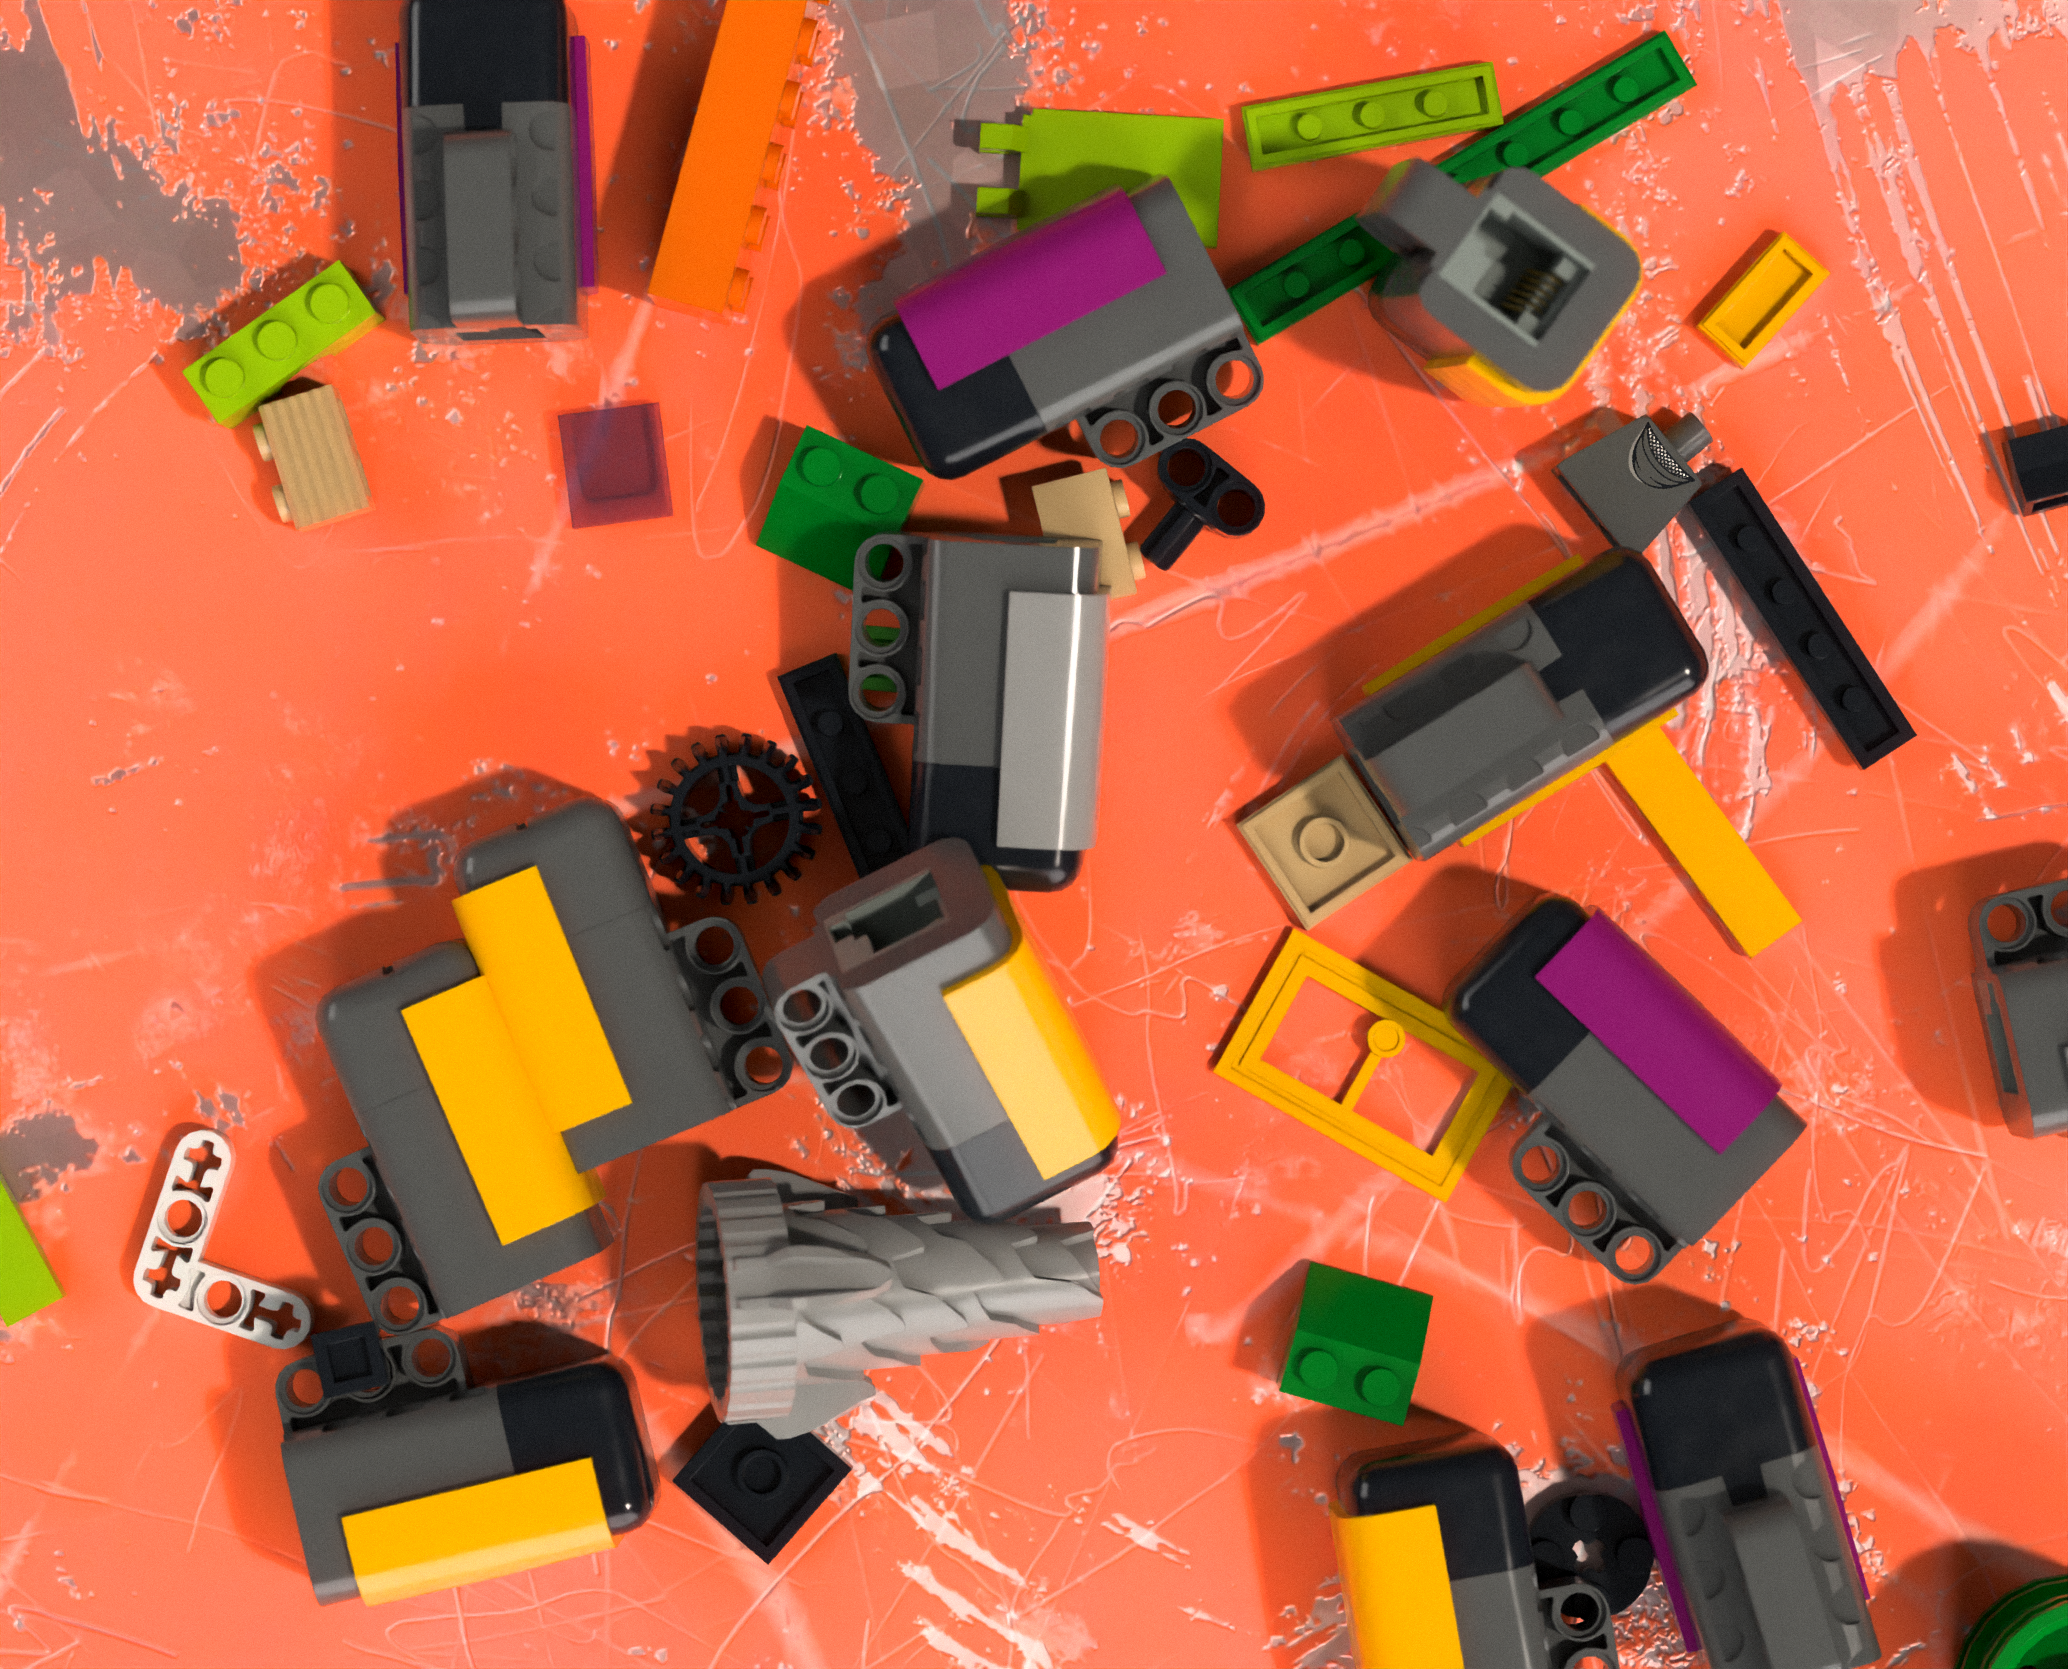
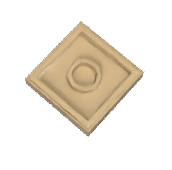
M1343 754L1236 824L1306 931L1413 861V858Z

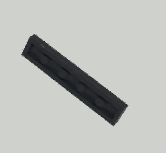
M1743 468L1736 470L1687 502V508L1860 771L1867 769L1917 736Z

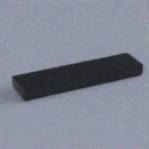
M831 654L778 676L781 688L859 878L862 879L908 856V825L865 720L854 711L850 704L848 694L849 681L838 654Z

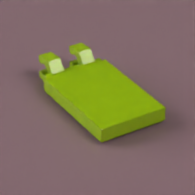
M1033 108L1032 115L1023 114L1022 126L981 123L979 153L1021 156L1019 190L977 187L976 217L1017 219V230H1023L1113 184L1120 185L1126 191L1160 173L1167 175L1172 182L1204 247L1216 249L1224 119Z

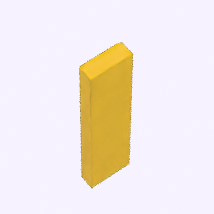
M1660 727L1604 762L1748 958L1752 959L1802 922L1800 916Z

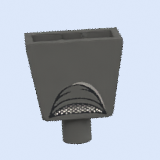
M1688 412L1663 433L1652 419L1645 414L1564 459L1552 468L1551 472L1613 548L1616 546L1631 547L1643 553L1701 487V480L1687 462L1713 442V438L1700 420L1691 412Z

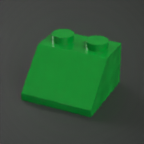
M806 425L778 485L756 546L853 591L854 561L857 550L865 540L878 532L889 530L904 531L925 487V482L915 475ZM878 544L870 552V567L881 578L896 549L893 545Z
M1310 1261L1276 1380L1278 1390L1403 1426L1421 1365L1433 1295Z

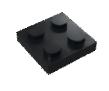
M721 1423L672 1481L769 1565L853 1469V1465L814 1431L790 1439L777 1440L758 1423L733 1425Z

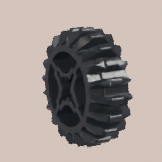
M746 733L741 735L738 753L730 752L729 740L725 734L716 735L715 747L718 755L711 758L702 743L697 742L691 746L692 754L699 763L693 769L684 760L675 758L671 762V766L674 771L684 777L680 784L676 785L666 779H660L657 784V788L660 791L673 795L671 806L656 803L652 804L650 808V813L653 815L669 816L670 827L652 830V839L665 840L672 837L675 845L674 848L664 851L659 856L663 865L673 863L681 857L686 865L677 872L674 879L678 884L683 885L692 878L695 872L703 877L696 889V896L701 899L707 898L714 883L721 884L720 902L722 905L732 904L735 886H743L744 898L747 904H756L759 897L756 883L764 881L768 892L772 896L781 894L782 887L775 874L782 870L788 878L798 881L803 874L796 865L790 862L793 855L796 853L802 858L809 860L815 858L816 850L800 843L802 834L821 835L823 832L821 824L804 823V811L821 809V799L811 798L801 801L798 793L809 788L814 783L813 777L810 774H806L792 782L787 774L796 767L799 759L794 754H790L783 759L779 766L773 764L771 760L777 752L778 744L772 740H768L763 745L760 756L752 755L753 736ZM737 766L752 767L766 774L780 788L785 800L766 804L752 802L743 791L742 783L738 777ZM717 770L720 784H718L719 801L716 808L706 815L685 819L687 803L693 790L706 776ZM730 786L732 787L734 800L738 801L741 810L752 811V813L769 811L767 817L754 819L752 827L745 826L749 832L741 837L744 852L741 850L740 840L736 838L733 829L722 828V826L705 827L707 822L720 820L721 812L729 813L725 806L732 802ZM789 819L788 833L780 851L771 861L756 869L753 854H755L754 838L757 831L769 823ZM705 835H717L723 838L729 845L732 858L735 860L737 873L725 872L709 865L696 853L688 838Z

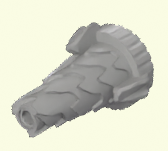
M753 1169L745 1179L704 1182L699 1191L695 1228L698 1320L709 1396L720 1423H727L728 1425L758 1423L777 1440L790 1439L813 1431L848 1414L860 1405L873 1401L876 1396L875 1385L872 1384V1379L864 1374V1370L922 1366L921 1355L973 1351L986 1345L992 1339L1040 1335V1325L1065 1324L1101 1317L1104 1299L1100 1292L1099 1261L1094 1241V1228L1089 1221L1020 1226L1007 1221L990 1225L976 1223L972 1220L952 1221V1215L949 1211L886 1215L885 1205L858 1207V1199L854 1195L793 1173L771 1169Z

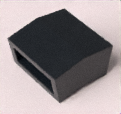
M2068 425L2001 443L2010 480L2023 517L2068 506Z

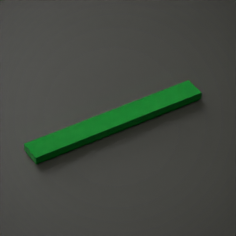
M1664 30L1437 164L1435 167L1458 184L1511 167L1525 168L1543 178L1697 86V83ZM1359 211L1226 289L1239 317L1257 347L1379 275L1394 252L1370 235L1355 221Z

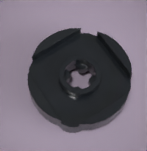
M1598 1491L1571 1492L1559 1495L1545 1504L1529 1525L1528 1529L1537 1581L1562 1576H1580L1587 1579L1605 1596L1611 1615L1618 1614L1637 1600L1646 1587L1650 1578L1651 1567L1654 1563L1653 1550L1643 1521L1627 1503L1618 1497ZM1596 1539L1604 1544L1600 1551V1556L1604 1561L1603 1564L1596 1570L1590 1566H1587L1582 1571L1576 1569L1573 1564L1578 1556L1572 1549L1575 1543L1581 1540L1585 1544L1590 1545ZM1586 1593L1569 1595L1561 1606V1614L1585 1620L1592 1609L1590 1596Z

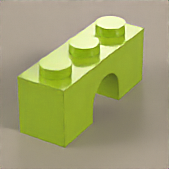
M338 260L188 366L182 373L218 424L232 430L259 411V406L268 404L283 394L280 390L281 387L298 372L322 357L338 355L386 321V318L352 270Z

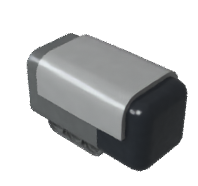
M889 530L878 532L871 536L857 550L853 579L849 700L854 711L865 720L877 723L914 725L908 855L945 838L957 837L964 839L972 848L980 865H989L999 874L1007 891L1060 892L1071 886L1080 875L1086 851L1095 847L1099 835L1107 716L1112 586L1101 585L1102 540L967 531L910 532ZM889 544L899 550L903 557V568L899 576L885 579L877 576L872 571L869 564V556L874 546ZM886 609L896 615L900 623V633L896 640L890 643H881L870 637L866 629V620L871 611ZM879 673L887 675L893 680L897 688V697L893 704L887 707H877L867 701L863 693V684L865 678L869 675Z

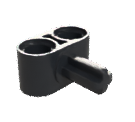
M1185 438L1165 448L1159 457L1157 477L1161 487L1169 494V498L1174 502V505L1140 545V552L1154 566L1163 571H1168L1204 527L1226 539L1238 540L1247 537L1258 528L1264 517L1265 501L1263 495L1255 484L1208 446L1196 439ZM1181 452H1191L1197 455L1204 466L1202 479L1191 486H1181L1175 483L1170 478L1167 470L1168 462L1174 455ZM1230 492H1240L1246 495L1251 500L1254 508L1251 521L1239 527L1224 523L1219 517L1217 510L1218 501L1221 497Z

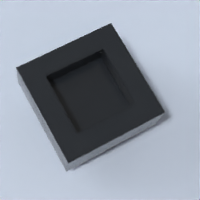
M377 1319L310 1335L324 1399L391 1383Z

